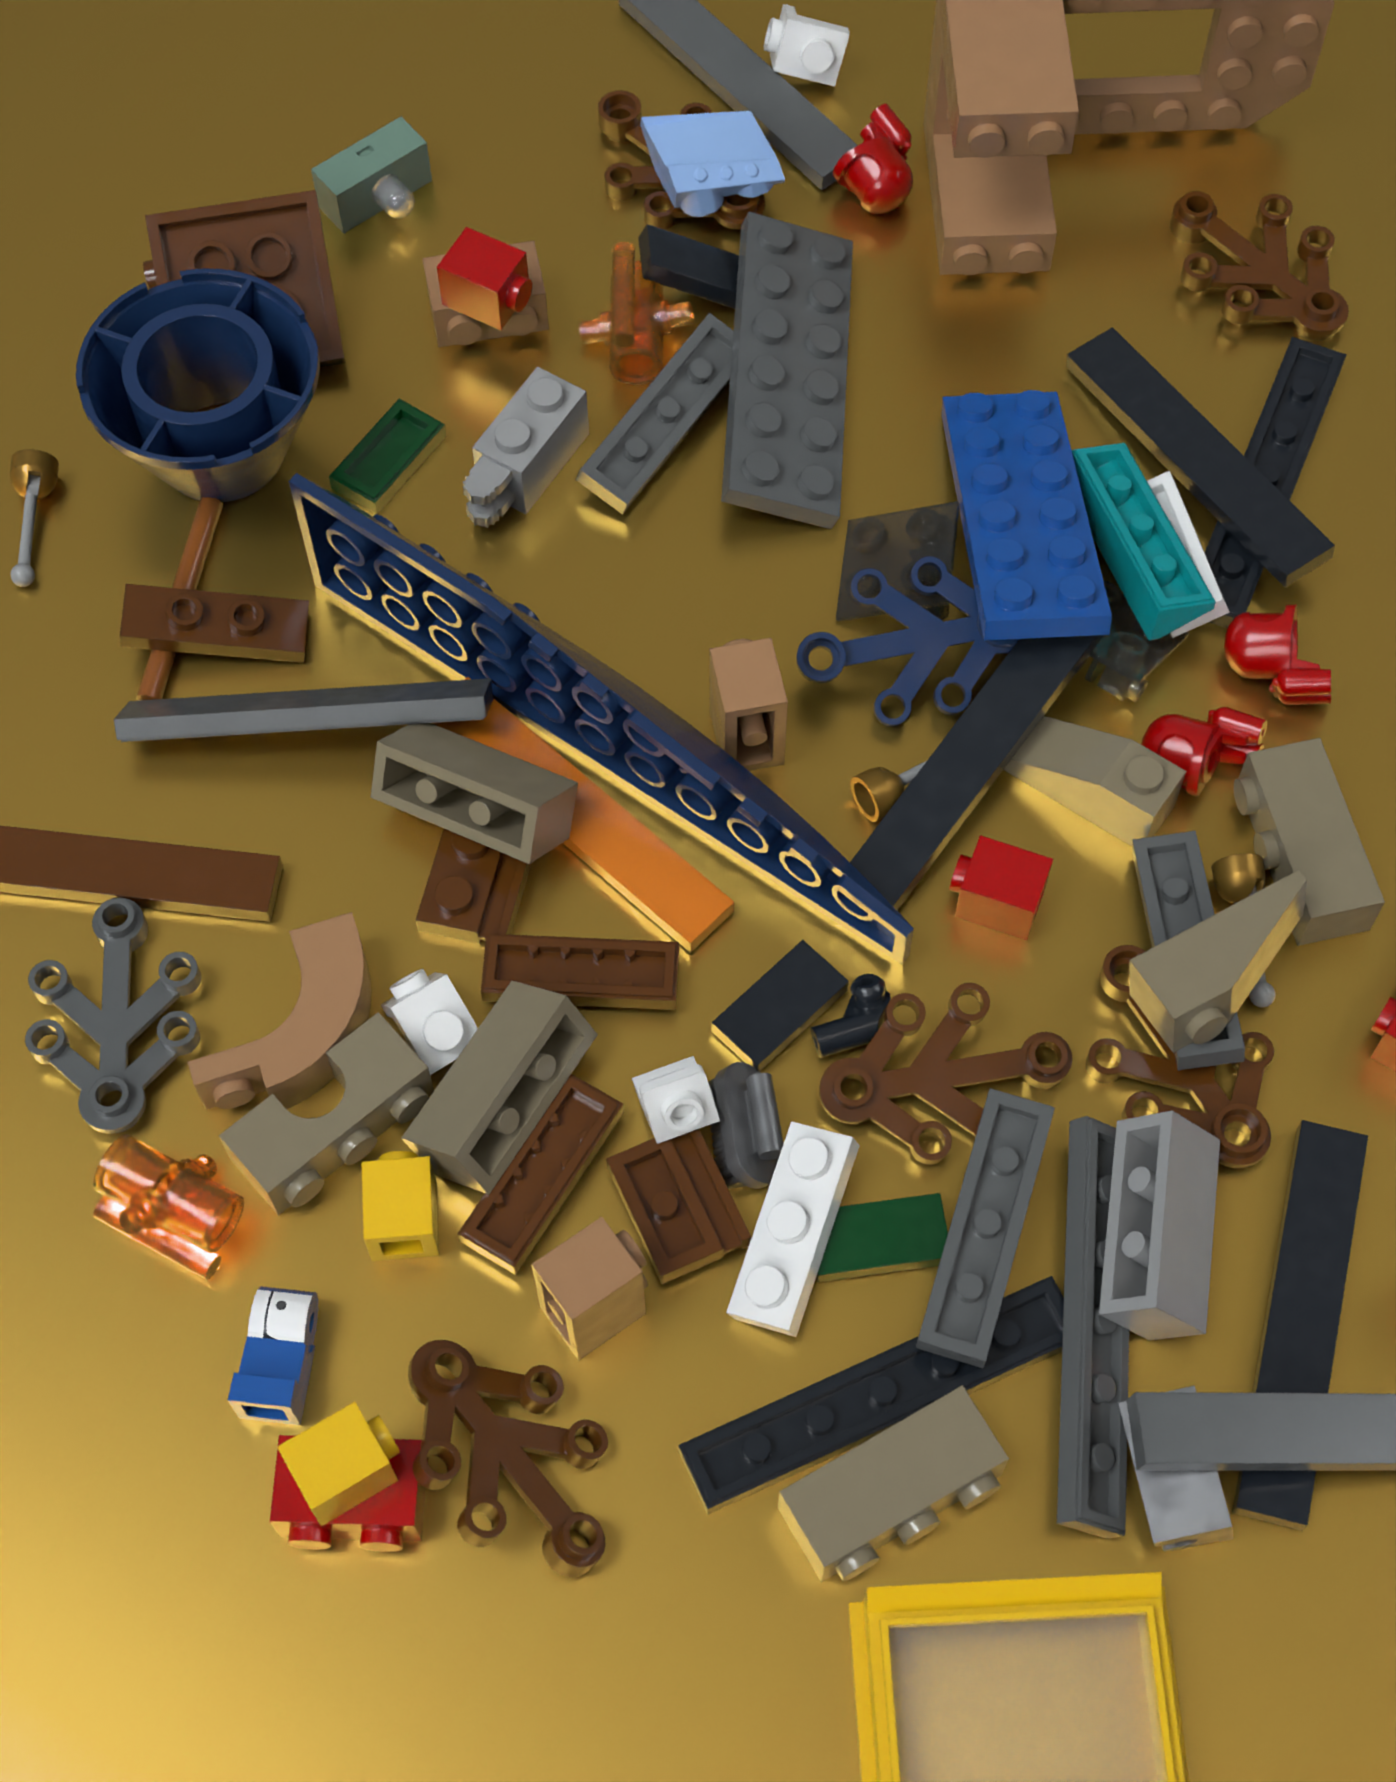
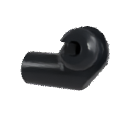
M874 974L858 976L851 984L852 996L843 1018L811 1027L812 1040L820 1058L870 1043L884 1023V1013L891 1000L890 993L886 991L885 981L880 976Z

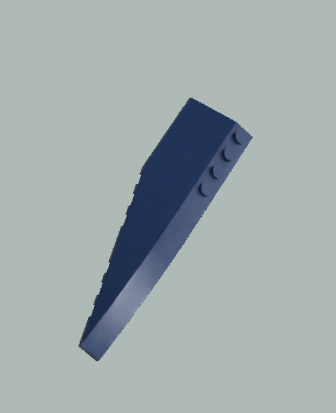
M298 473L289 480L316 587L460 680H464L467 677L472 680L491 678L493 698L508 711L901 965L907 960L910 955L914 928L837 849L785 801L691 724L642 688L542 624L535 613L525 605L520 603L512 605L493 593L490 586L479 576L473 573H467L466 575L447 564L441 554L433 547L424 543L417 545L401 535L387 518L379 514L371 516L349 501Z

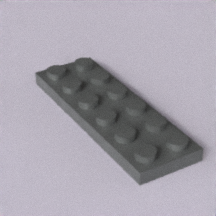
M748 212L744 219L740 235L721 502L832 529L839 519L853 241L752 212Z

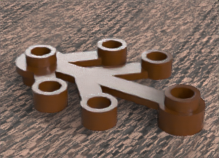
M622 90L612 91L604 95L598 104L599 126L602 132L615 142L630 140L649 154L640 126L642 113L641 102L638 97L631 92ZM695 102L684 106L680 115L712 113L707 105ZM615 163L605 171L606 193L610 198L617 201L631 199L636 195L638 189L664 188L655 172L654 166H632L628 163ZM618 180L628 181L626 183H616ZM658 191L651 193L644 201V219L646 224L665 230L672 227L677 218L692 217L685 214L681 207L674 208L667 192ZM738 194L723 197L722 206L716 212L703 217H714L719 224L727 228L741 229V225L748 212L764 216L765 197L763 194L753 198L742 197ZM656 209H665V210H667V211L660 213V212H655L654 210H656Z
M1192 191L1185 194L1175 203L1170 221V229L1177 239L1191 244L1209 240L1241 265H1217L1216 260L1211 255L1202 252L1192 253L1184 260L1180 279L1187 289L1201 292L1209 288H1230L1226 292L1222 306V314L1226 320L1239 325L1247 324L1252 320L1293 322L1294 328L1301 336L1313 341L1329 339L1344 327L1349 314L1348 304L1342 295L1330 289L1328 259L1335 243V237L1329 229L1323 226H1310L1301 234L1297 253L1305 261L1306 285L1289 273L1286 228L1290 221L1293 205L1287 197L1280 194H1269L1260 201L1256 223L1262 229L1263 252L1217 217V207L1208 194ZM1270 211L1277 212V213H1279L1280 215H1273V214H1270L1269 212H1270ZM1309 243H1316L1322 247H1314ZM1192 270H1201L1206 274H1197ZM1254 289L1273 290L1283 299H1259V295ZM1240 302L1247 305L1248 307H1239L1234 303Z
M1121 945L1112 949L1104 959L1100 972V984L1109 997L1119 1002L1128 1003L1165 1058L1125 1049L1120 1042L1104 1038L1096 1041L1089 1050L1086 1059L1088 1074L1100 1083H1113L1123 1076L1190 1093L1203 1112L1165 1105L1155 1094L1141 1091L1134 1093L1128 1098L1122 1112V1120L1135 1118L1132 1109L1137 1106L1147 1107L1153 1114L1173 1110L1220 1139L1219 1163L1231 1168H1247L1258 1163L1265 1156L1271 1143L1269 1124L1256 1108L1263 1073L1269 1067L1274 1056L1272 1042L1268 1037L1258 1032L1242 1034L1245 1047H1254L1259 1050L1263 1060L1252 1062L1244 1058V1062L1232 1063L1233 1067L1237 1070V1075L1230 1100L1214 1079L1217 1065L1177 1070L1174 1053L1129 995V986L1120 984L1114 978L1118 973L1129 974V960L1144 953L1145 950L1133 945ZM1102 1053L1110 1054L1115 1057L1118 1066L1111 1069L1104 1068L1097 1063L1095 1057ZM1227 1130L1240 1131L1245 1136L1247 1144L1236 1146L1230 1143L1225 1138L1224 1132Z
M964 983L953 991L948 1002V1013L911 1066L882 1071L902 1038L918 1032L926 1016L925 1006L917 996L910 993H901L889 1001L884 1013V1023L860 1057L837 1060L825 1070L819 1085V1097L825 1111L837 1121L847 1124H858L870 1119L909 1146L916 1160L923 1164L932 1165L941 1162L950 1151L952 1137L949 1130L943 1124L936 1121L918 1122L889 1100L890 1098L915 1095L976 1137L983 1108L954 1088L1022 1077L1029 1085L1035 1088H1051L1059 1084L1069 1072L1072 1066V1052L1068 1043L1061 1036L1051 1032H1039L1030 1036L1020 1049L946 1061L969 1027L980 1023L990 1007L989 995L982 986L976 983ZM963 995L974 996L980 1003V1011L976 1014L962 1012L958 1007L957 999ZM907 1005L915 1011L916 1021L910 1025L900 1024L895 1020L893 1010L897 1006ZM1049 1047L1054 1050L1058 1057L1057 1065L1054 1067L1040 1065L1035 1057L1036 1049ZM847 1079H856L863 1084L865 1095L857 1100L848 1099L841 1092V1083ZM925 1132L937 1134L942 1141V1150L935 1154L926 1153L919 1145V1136Z
M434 1340L422 1345L412 1357L408 1367V1379L412 1393L425 1406L422 1447L415 1457L412 1467L416 1480L427 1489L440 1490L448 1486L461 1468V1455L458 1449L450 1443L455 1413L472 1434L466 1507L460 1513L457 1521L458 1531L462 1539L472 1546L485 1547L493 1543L504 1530L507 1516L505 1509L497 1501L500 1469L548 1529L544 1536L542 1551L551 1569L565 1577H579L587 1573L602 1557L605 1550L606 1540L601 1525L594 1517L588 1514L573 1512L525 1452L565 1459L567 1463L575 1468L587 1469L592 1467L607 1450L608 1437L605 1430L595 1421L587 1419L579 1420L570 1429L497 1416L481 1398L487 1397L520 1402L521 1406L528 1412L544 1414L554 1407L564 1391L561 1376L549 1366H534L524 1375L477 1366L471 1354L464 1347L452 1341ZM435 1364L449 1369L455 1379H445L440 1376ZM531 1382L543 1384L549 1392V1397L544 1398L535 1394L531 1388ZM575 1436H582L588 1439L593 1446V1452L589 1453L581 1450L576 1444ZM436 1456L442 1459L447 1467V1473L433 1471L427 1463V1457ZM479 1512L486 1515L491 1522L492 1530L484 1531L479 1529L472 1520V1513ZM570 1530L580 1533L587 1541L588 1548L577 1546L570 1537Z

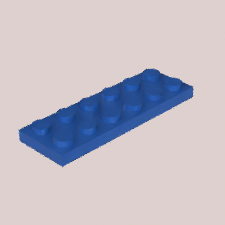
M1027 390L1014 394L985 395L982 393H968L963 396L943 397L941 416L984 640L1109 635L1112 614L1058 393Z

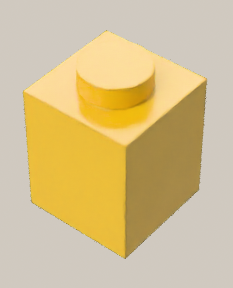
M392 1151L382 1154L379 1160L362 1162L363 1236L371 1260L381 1261L439 1256L437 1185L430 1156L419 1157L418 1154L410 1151Z
M355 1401L277 1446L321 1526L398 1481L388 1461L400 1453L396 1443L380 1415L366 1422Z

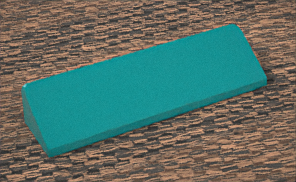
M1119 443L1072 450L1093 539L1147 639L1150 641L1161 638L1213 610L1216 601L1127 445Z

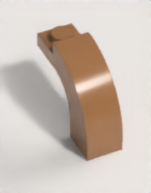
M352 912L289 931L301 970V990L293 1011L276 1030L253 1042L188 1062L194 1087L206 1110L214 1107L222 1109L236 1108L250 1102L255 1097V1094L267 1091L269 1096L273 1094L288 1109L308 1099L335 1078L326 1052L365 1023L369 1018L371 1008V978Z

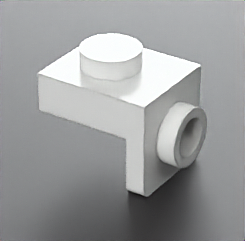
M784 4L780 18H771L765 36L764 51L770 52L774 72L835 86L850 33L847 27L796 15L794 6Z
M419 969L394 983L389 988L394 997L382 1003L381 1007L387 1017L393 1018L410 1048L428 1066L430 1075L458 1058L478 1027L447 974L435 972L427 976L424 969Z
M694 1056L632 1078L639 1102L657 1144L720 1121L707 1076L703 1067L696 1063Z

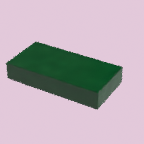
M399 398L329 475L331 488L374 514H379L447 437L445 424Z
M935 1193L840 1206L816 1276L817 1283L939 1266L948 1235L941 1194Z

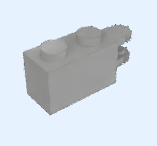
M538 366L472 447L474 466L469 471L470 475L465 476L463 493L469 500L466 503L467 517L471 519L474 526H487L488 528L489 525H494L496 521H499V516H503L510 507L524 514L529 512L589 435L587 394L585 390Z

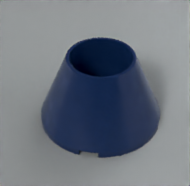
M210 268L179 271L181 279L150 289L147 288L144 282L111 303L92 324L81 345L76 365V382L83 409L89 421L110 445L185 496L199 501L201 498L208 497L216 498L221 502H230L252 495L267 485L279 471L313 398L318 383L320 371L319 351L314 334L306 321L305 313L289 295L278 287L258 277L238 271ZM225 404L216 409L203 412H195L197 410L212 405Z

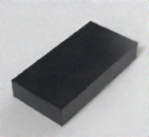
M649 224L645 226L638 237L642 277L644 279L735 309L739 255Z
M802 940L711 1022V1032L745 1063L753 1066L757 1072H760L848 991L849 981Z

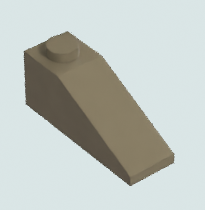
M1043 716L1004 768V771L1132 846V839L1153 837L1175 807L1187 772L1132 739Z
M1300 869L1129 960V995L1173 1053L1193 1042L1195 1044H1203L1212 1040L1222 1032L1226 1024L1231 1022L1304 915L1307 878Z

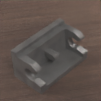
M1194 1385L1167 1392H1196V1388ZM1127 1401L1118 1402L1154 1547L1162 1546L1163 1551H1173L1217 1541L1232 1540V1523L1218 1471H1137Z

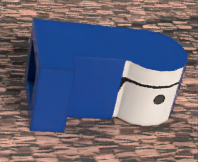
M264 1286L257 1290L251 1307L248 1334L239 1372L233 1374L227 1399L240 1419L301 1426L316 1347L313 1344L319 1309L317 1293Z

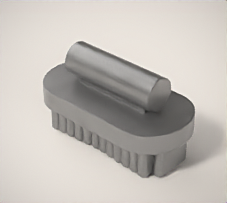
M736 1062L720 1070L715 1078L708 1082L720 1119L719 1122L710 1124L712 1126L711 1132L713 1133L712 1140L714 1141L712 1146L715 1148L713 1154L716 1156L714 1161L728 1189L746 1186L753 1189H761L770 1185L784 1144L773 1079L769 1073H760L747 1063Z

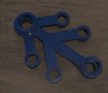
M926 556L914 564L910 573L912 587L916 592L925 596L940 595L968 617L944 622L888 585L885 576L879 570L874 568L862 569L855 574L850 585V593L853 600L862 607H877L908 629L842 642L836 636L827 632L810 634L800 643L796 655L797 667L802 676L813 683L823 684L836 679L843 667L913 654L892 687L882 691L874 702L873 710L876 719L885 726L894 727L902 724L910 715L912 699L947 647L974 642L954 676L943 679L936 686L933 694L934 703L942 713L956 715L964 711L970 704L972 688L994 655L1008 654L1019 639L984 640L975 590L951 575L944 562L937 557ZM923 566H933L939 571L940 582L937 585L928 587L919 581L918 570ZM871 577L877 580L880 585V593L874 598L863 597L857 589V584L861 579ZM822 648L831 654L832 664L828 669L816 670L810 665L809 655L813 650ZM947 685L958 686L964 694L962 704L956 707L946 705L941 698L942 689ZM894 696L902 701L904 711L900 717L890 719L882 713L881 703L886 697Z

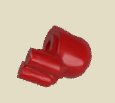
M884 103L871 113L870 120L872 122L866 125L860 132L863 143L846 152L838 160L832 173L840 185L846 187L857 196L861 202V207L873 214H887L894 211L905 202L913 187V174L906 162L908 158L906 155L912 146L911 133L891 107Z
M1286 605L1283 613L1250 614L1249 611L1234 617L1228 625L1224 642L1225 658L1233 672L1242 678L1273 679L1272 684L1269 686V691L1285 705L1331 704V669H1321L1319 664L1298 659V605Z
M1228 707L1210 710L1207 722L1180 714H1167L1160 716L1149 725L1142 738L1141 745L1187 771L1181 788L1185 789L1187 794L1199 797L1205 784L1211 779L1218 763L1244 765L1249 752L1264 749V744L1261 742L1265 736L1268 722L1265 719Z

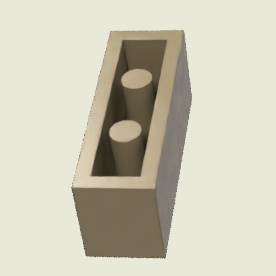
M432 723L409 724L377 741L370 798L531 864L569 839L578 782Z
M1316 738L1249 752L1239 778L1234 781L1233 788L1239 812L1243 816L1249 815L1254 828L1255 854L1262 857L1264 870L1269 869L1274 883L1299 869L1307 878L1304 915L1292 931L1297 946L1369 931L1385 901L1321 739Z
M511 981L401 1139L419 1157L430 1156L436 1176L490 1194L598 1034L566 995Z
M962 1385L779 1491L778 1509L820 1581L823 1582L836 1573L839 1574L842 1581H847L873 1566L880 1559L875 1550L900 1537L903 1544L908 1545L935 1529L941 1523L936 1514L960 1501L965 1509H969L997 1492L1001 1488L997 1478L1002 1476L1009 1458Z

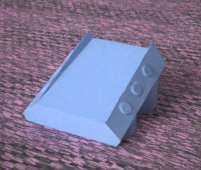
M751 111L641 117L640 126L655 172L674 208L681 207L685 214L692 217H703L716 212L722 206L723 197L738 194L742 197L753 198L767 193L773 185L785 183V177L778 158Z

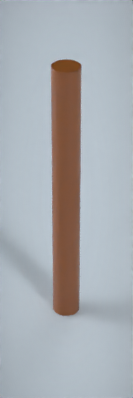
M208 497L200 499L172 588L197 590L223 508L220 500ZM151 650L137 693V701L162 699L177 652Z

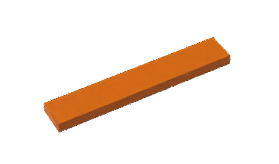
M494 698L484 720L432 723L578 782L570 836L563 844L690 953L734 912V901Z

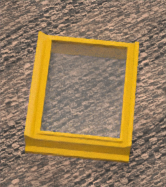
M1162 1572L867 1587L863 1602L848 1603L861 1782H1190L1165 1587L1162 1586Z

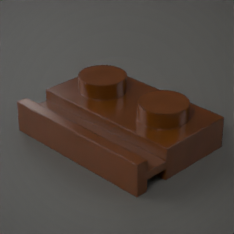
M443 829L416 917L418 931L474 943H480V940L486 941V933L511 935L532 863H525L447 829Z
M699 1129L658 1144L655 1138L606 1158L607 1169L661 1285L722 1259L723 1254L739 1247L741 1249L749 1247L751 1235Z

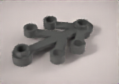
M112 898L100 905L92 919L93 931L104 948L102 1010L72 985V980L67 970L58 961H42L32 968L28 976L29 986L40 1002L56 1006L100 1045L99 1070L69 1047L70 1041L62 1026L54 1020L44 1019L37 1021L31 1025L25 1035V1044L33 1058L39 1063L51 1064L81 1091L78 1100L79 1111L85 1122L92 1129L102 1133H121L132 1128L141 1118L146 1107L144 1089L177 1057L191 1053L200 1042V1031L194 1018L187 1012L173 1011L163 1016L158 1023L157 1035L159 1040L128 1066V1046L180 996L193 993L199 987L202 975L192 955L186 952L171 953L159 965L160 978L130 1006L131 955L133 951L141 947L148 936V924L141 908L134 901L126 898ZM128 915L126 921L120 926L111 927L107 925L116 916ZM187 967L191 969L190 974L181 981L170 979V975L177 968ZM53 975L61 977L60 982L54 988L47 990L40 988L41 983L47 977ZM179 1026L190 1028L188 1035L182 1040L172 1041L168 1039L169 1033L174 1028ZM50 1034L58 1036L57 1042L51 1048H37L38 1042L44 1036ZM112 1091L122 1092L121 1098L116 1104L112 1106L100 1105L101 1099L106 1094Z

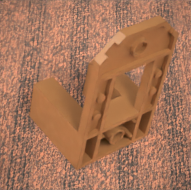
M936 0L923 125L940 275L1050 271L1057 230L1046 155L1071 154L1075 134L1247 128L1311 87L1334 8V0ZM1214 9L1199 75L1074 79L1065 14Z

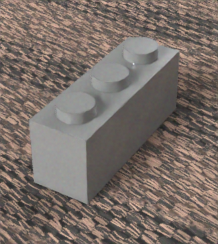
M1173 1110L1119 1120L1116 1125L1099 1315L1147 1340L1206 1334L1220 1139Z

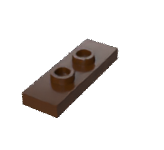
M126 584L120 628V647L304 663L309 600Z
M486 933L481 983L482 1001L497 1002L510 982L516 981L566 995L574 1006L676 1010L679 942Z
M571 1074L491 1193L483 1195L457 1233L459 1241L516 1275L624 1114V1104Z

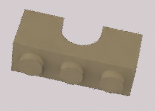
M379 1012L326 1052L335 1079L345 1089L340 1103L331 1112L317 1118L298 1117L290 1113L272 1094L219 1135L230 1160L278 1216L291 1205L293 1207H300L313 1199L322 1189L324 1179L344 1163L352 1165L366 1157L375 1147L378 1136L397 1121L403 1124L415 1118L429 1099V1096L434 1092L428 1066Z

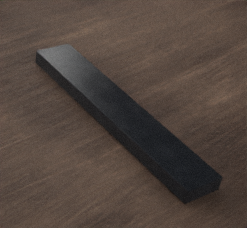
M1113 327L1067 354L1066 368L1170 470L1202 505L1285 588L1333 558L1335 545Z
M1295 337L1291 338L1244 454L1289 501L1347 355ZM1217 521L1205 554L1230 613L1210 621V623L1228 628V625L1235 616L1247 612L1264 566Z
M1104 635L1019 639L869 836L850 863L897 911Z
M1302 1120L1297 1128L1252 1393L1329 1392L1368 1135ZM1239 1471L1232 1513L1303 1531L1308 1526L1316 1471Z
M1049 1276L1003 1297L983 1368L915 1348L919 1337L917 1336L678 1445L679 1454L707 1515L864 1443L962 1385L969 1395L1062 1352L1064 1297L1053 1277Z

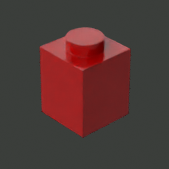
M465 227L437 265L442 305L499 330L504 328L515 311L521 312L525 308L532 293L533 283L529 279L527 253L469 227Z
M980 835L972 857L960 855L951 879L949 890L959 893L955 917L1027 941L1047 886L1053 859Z

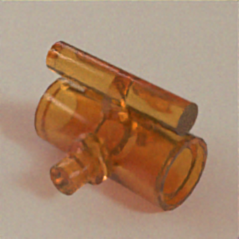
M619 242L612 249L610 310L601 312L598 319L580 322V335L584 344L604 341L606 346H610L609 368L610 373L616 380L629 385H645L653 382L663 369V336L673 334L676 327L694 324V312L690 302L670 305L668 300H664V285L642 277L641 261H635V247L628 242Z
M128 1134L120 1136L111 1144L98 1164L94 1175V1189L104 1195L94 1209V1218L206 1280H209L215 1274L220 1265L221 1256L215 1252L233 1234L243 1213L245 1201L243 1196L211 1179L217 1173V1166L209 1155L200 1154L193 1160L182 1159L178 1162Z

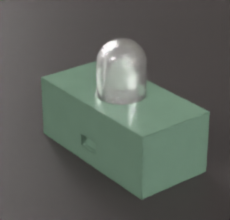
M402 117L397 118L311 169L319 208L343 234L382 210L393 218L399 219L408 216L414 208V196L412 193L432 181L427 142Z

